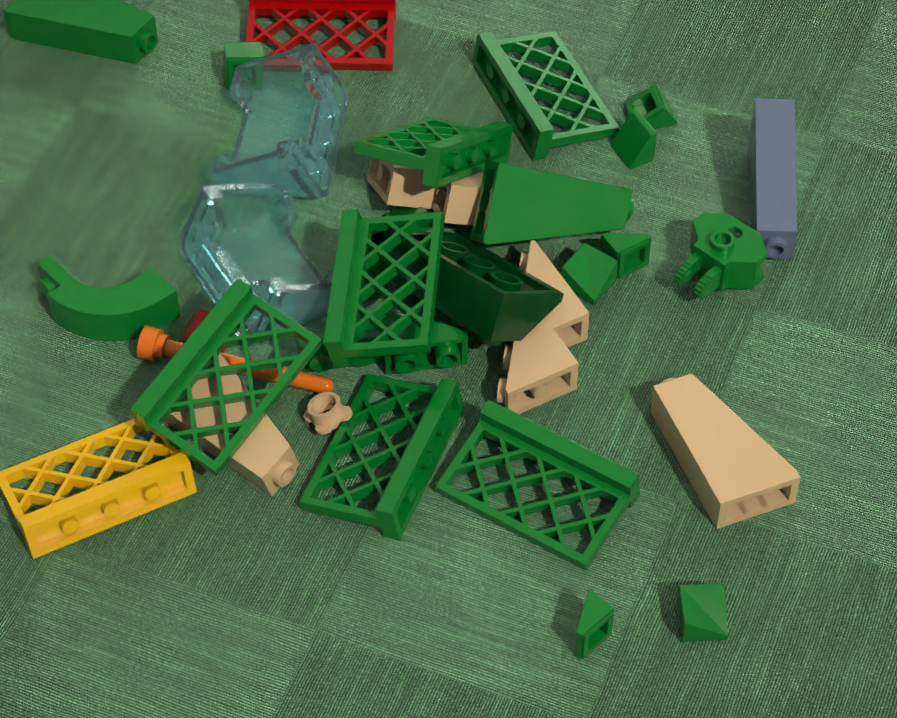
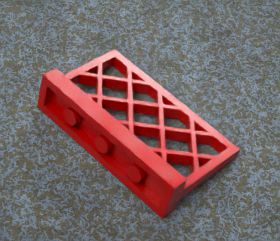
M249 0L246 42H260L262 44L266 41L275 49L270 55L264 56V69L393 71L397 3L396 0ZM257 17H275L278 21L265 30L256 22ZM296 18H312L314 20L313 23L303 30L298 28L292 21ZM333 18L349 19L351 21L340 31L329 23ZM369 19H387V23L376 32L365 22ZM286 27L295 36L282 45L272 36ZM322 27L332 37L319 46L309 36ZM359 28L368 38L355 46L346 37ZM301 42L312 50L305 57H295L289 52ZM338 43L349 51L343 57H332L327 53L328 50ZM376 43L386 51L385 58H369L363 52Z

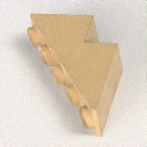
M371 157L367 181L387 205L432 209L434 212L443 213L444 223L473 225L483 174L476 173L444 186L433 188L422 185V170Z
M535 240L531 241L529 252H521L519 268L561 291L564 295L562 302L521 341H513V346L505 345L502 370L508 371L507 379L499 378L497 403L505 404V408L517 414H521L577 389L579 363L568 347L588 339V310Z

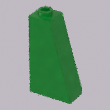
M13 0L3 9L9 37L18 41L131 64H137L147 53L152 52L158 44L155 16L122 0Z
M486 160L470 239L491 245L625 229L626 221L630 219L633 213L634 201L631 198L633 189Z

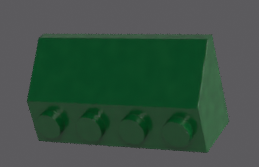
M413 232L409 236L419 243L431 232ZM443 232L435 312L444 313L452 318L451 322L454 325L477 333L478 339L481 342L500 346L503 341H521L562 302L564 293L460 233ZM402 241L393 248L391 257L394 260H398L411 248ZM420 256L407 266L406 269L415 276L428 265V261ZM400 274L391 279V281L399 286L407 282ZM418 289L409 295L424 299V294Z

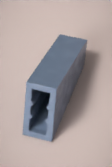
M755 98L747 150L751 228L761 234L767 258L793 259L798 232L795 99Z

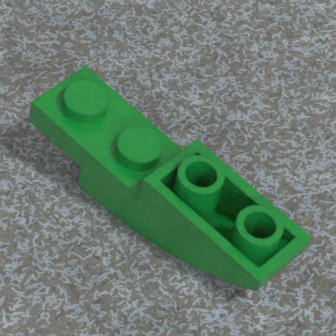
M385 314L379 321L388 328L403 315ZM434 321L430 353L352 358L351 367H362L383 362L385 374L391 375L468 364L467 332ZM411 323L397 336L402 340L420 338L421 328L415 323ZM371 325L358 336L357 343L371 342L381 332ZM325 331L312 332L322 339V345L301 371L307 373L337 369L334 368L323 343ZM297 337L299 355L307 343Z

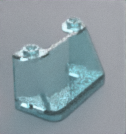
M314 43L237 65L229 90L233 102L243 110L244 117L233 160L227 154L222 153L214 156L210 162L207 176L211 184L221 192L229 194L310 201L328 196L348 110V97L341 80Z
M282 183L201 186L182 232L181 252L185 262L215 305L239 278L252 287L253 294L304 327L327 316L334 268L329 270L323 278L290 234L298 209L296 202ZM255 310L245 322L246 334L271 331L270 319ZM275 323L276 330L284 329L283 327ZM240 329L236 333L237 336L241 335ZM273 340L249 343L248 346L264 345Z

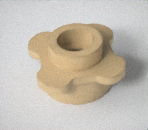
M322 392L309 401L303 417L306 422H312L315 425V430L318 434L324 435L338 428L342 421H348L352 417L353 411L350 406L342 404L340 396L336 393Z

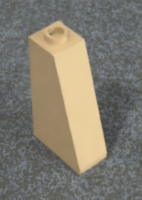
M220 353L218 355L220 367L229 366ZM214 361L207 369L215 368ZM236 374L221 376L224 395L249 391ZM216 377L198 380L192 387L193 400L219 396ZM187 394L181 400V402L188 401ZM251 400L225 404L228 423L246 421L252 414ZM220 405L195 409L197 428L222 425ZM189 410L172 412L165 420V422L178 431L191 429ZM266 414L226 465L273 497L280 487H285L291 482L300 464L289 443ZM236 432L229 433L230 440ZM224 434L198 437L199 446L215 457L225 447Z
M692 373L679 378H668L660 384L653 386L650 412L716 529L796 503L801 478L797 470Z

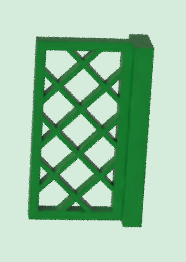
M492 31L478 33L472 63L509 123L513 124L514 131L533 161L547 158L549 148L616 136L620 127L556 31L500 40L495 38ZM550 45L555 53L552 55L538 50L536 47ZM512 51L523 57L521 60H517L507 56L505 52ZM528 59L536 60L547 66L545 70L528 64ZM554 67L569 73L571 77L568 79L551 71ZM519 74L528 75L538 79L536 85L522 80ZM544 82L562 88L561 94L543 88ZM570 91L583 96L586 99V103L569 98L567 94ZM535 98L553 103L554 106L552 109L538 105ZM560 106L579 113L577 119L559 113ZM587 116L600 121L602 125L594 126L583 122V119ZM551 122L567 127L570 131L555 133Z
M429 117L355 140L353 153L422 170V185L438 188L484 171L486 160L500 163L508 162L513 124L497 121L479 128H473Z
M358 209L342 210L323 341L334 368L351 367L352 358L430 353L445 221L442 212L362 218ZM432 227V232L419 243L409 236L418 228ZM389 230L393 233L379 246L371 241L372 232ZM403 241L411 249L398 260H394L387 253ZM422 256L428 261V265L414 276L406 267ZM381 259L389 267L373 279L367 274V269ZM397 274H400L407 282L391 294L383 286ZM418 289L424 294V299L410 309L401 301ZM377 292L385 300L368 312L362 307V304ZM395 307L404 315L387 328L379 319ZM411 323H415L421 328L420 338L402 340L397 336ZM371 325L381 332L371 342L357 343L358 336Z
M238 278L130 408L137 426L147 433H155L215 476H218L321 347L322 339L253 294L252 287ZM257 310L270 319L271 331L246 334L245 322ZM275 323H277L278 325H280V326L283 327L284 329H278V330H276V324H275ZM240 329L241 335L234 336ZM296 336L307 343L299 355L280 357L278 339ZM273 340L276 358L250 362L249 343ZM243 345L245 363L220 367L218 355L225 347ZM214 361L215 368L207 369ZM289 366L283 374L282 367ZM277 368L279 380L272 388L254 390L252 371ZM247 372L249 391L224 395L221 376ZM216 377L219 396L193 400L192 387L200 379ZM187 394L188 401L181 402V400ZM264 398L260 402V404L256 406V399ZM251 400L252 414L246 421L227 422L225 404ZM220 405L222 425L197 428L195 409ZM189 410L190 430L172 432L162 425L172 412ZM236 432L230 440L229 433ZM224 434L225 447L215 460L200 451L198 437ZM193 438L194 446H192L185 440Z
M367 374L350 406L353 411L352 417L348 421L341 422L299 504L303 511L379 527L382 530L383 537L400 541L464 411L458 382L441 379L438 387ZM374 390L389 392L392 395L391 398L373 406L369 403ZM417 399L429 400L427 407L411 414L405 404ZM399 407L404 417L382 426L377 416ZM368 420L373 421L376 429L354 438L352 431L355 426ZM410 427L413 432L411 438L393 446L388 436ZM383 439L388 449L365 458L360 448ZM355 451L360 461L337 471L335 467L337 459ZM394 459L397 465L394 472L376 479L372 468ZM366 471L371 482L348 491L343 481ZM338 484L343 493L328 501L317 499L320 491ZM377 492L380 500L374 511L356 507L354 502Z
M488 399L479 412L481 420L436 484V493L587 571L627 506L632 508L639 497V474ZM485 436L499 443L503 454L478 460L475 449ZM472 456L473 461L467 462L468 459ZM525 458L537 462L540 473L515 479L510 462ZM506 464L510 480L485 486L481 469ZM476 471L480 488L462 492L451 486L458 475ZM562 477L574 481L577 492L552 498L548 481ZM543 483L547 500L522 506L518 488ZM582 486H584V487H586V488H588V489H587V490H582ZM513 490L517 507L503 511L490 507L488 496ZM603 496L615 502L609 513L590 517L586 500ZM483 497L484 503L477 499ZM580 502L585 519L560 525L555 508ZM550 509L555 527L537 531L528 526L525 515ZM520 517L521 522H519V521H517V520H515V519H513V518ZM600 526L595 534L594 527ZM588 529L591 542L583 554L566 546L563 535ZM558 536L559 542L552 538Z

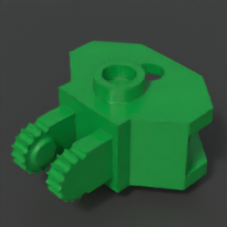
M703 212L693 221L690 241L691 256L678 267L673 281L680 286H685L694 277H699L700 279L694 287L693 294L701 300L716 289L721 293L726 288L753 290L763 281L764 275L760 264L766 260L767 252L760 233L730 214ZM731 232H738L741 234V237L735 239Z

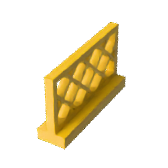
M131 419L0 471V490L24 536L32 558L35 559L197 493L188 457L155 433L150 441L133 439L135 434L144 430L136 425L134 419ZM104 446L115 448L109 458L93 455L95 450ZM126 450L142 452L137 463L120 459ZM153 455L168 457L148 465ZM64 462L74 463L69 474L53 471L56 465ZM86 466L102 469L96 479L80 476ZM113 471L128 473L108 481ZM24 478L33 479L28 490L12 488L9 485ZM45 482L61 485L55 496L39 493ZM73 487L86 489L67 498ZM31 504L46 506L26 514Z

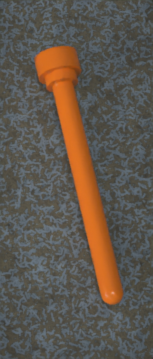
M146 325L139 336L137 356L138 358L155 362L158 358L173 357L184 343L171 340L170 335L164 334L163 329ZM221 352V355L229 365L245 363L244 357ZM282 367L283 374L288 368ZM277 368L252 371V377L272 382L279 380ZM302 371L289 385L317 393L332 392L334 389V383L330 378Z

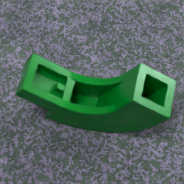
M51 254L37 262L41 278L38 281V286L44 297L49 301L53 321L77 336L98 341L131 340L139 338L142 329L146 325L162 329L181 317L177 290L152 267L124 284L114 287H93L78 281Z

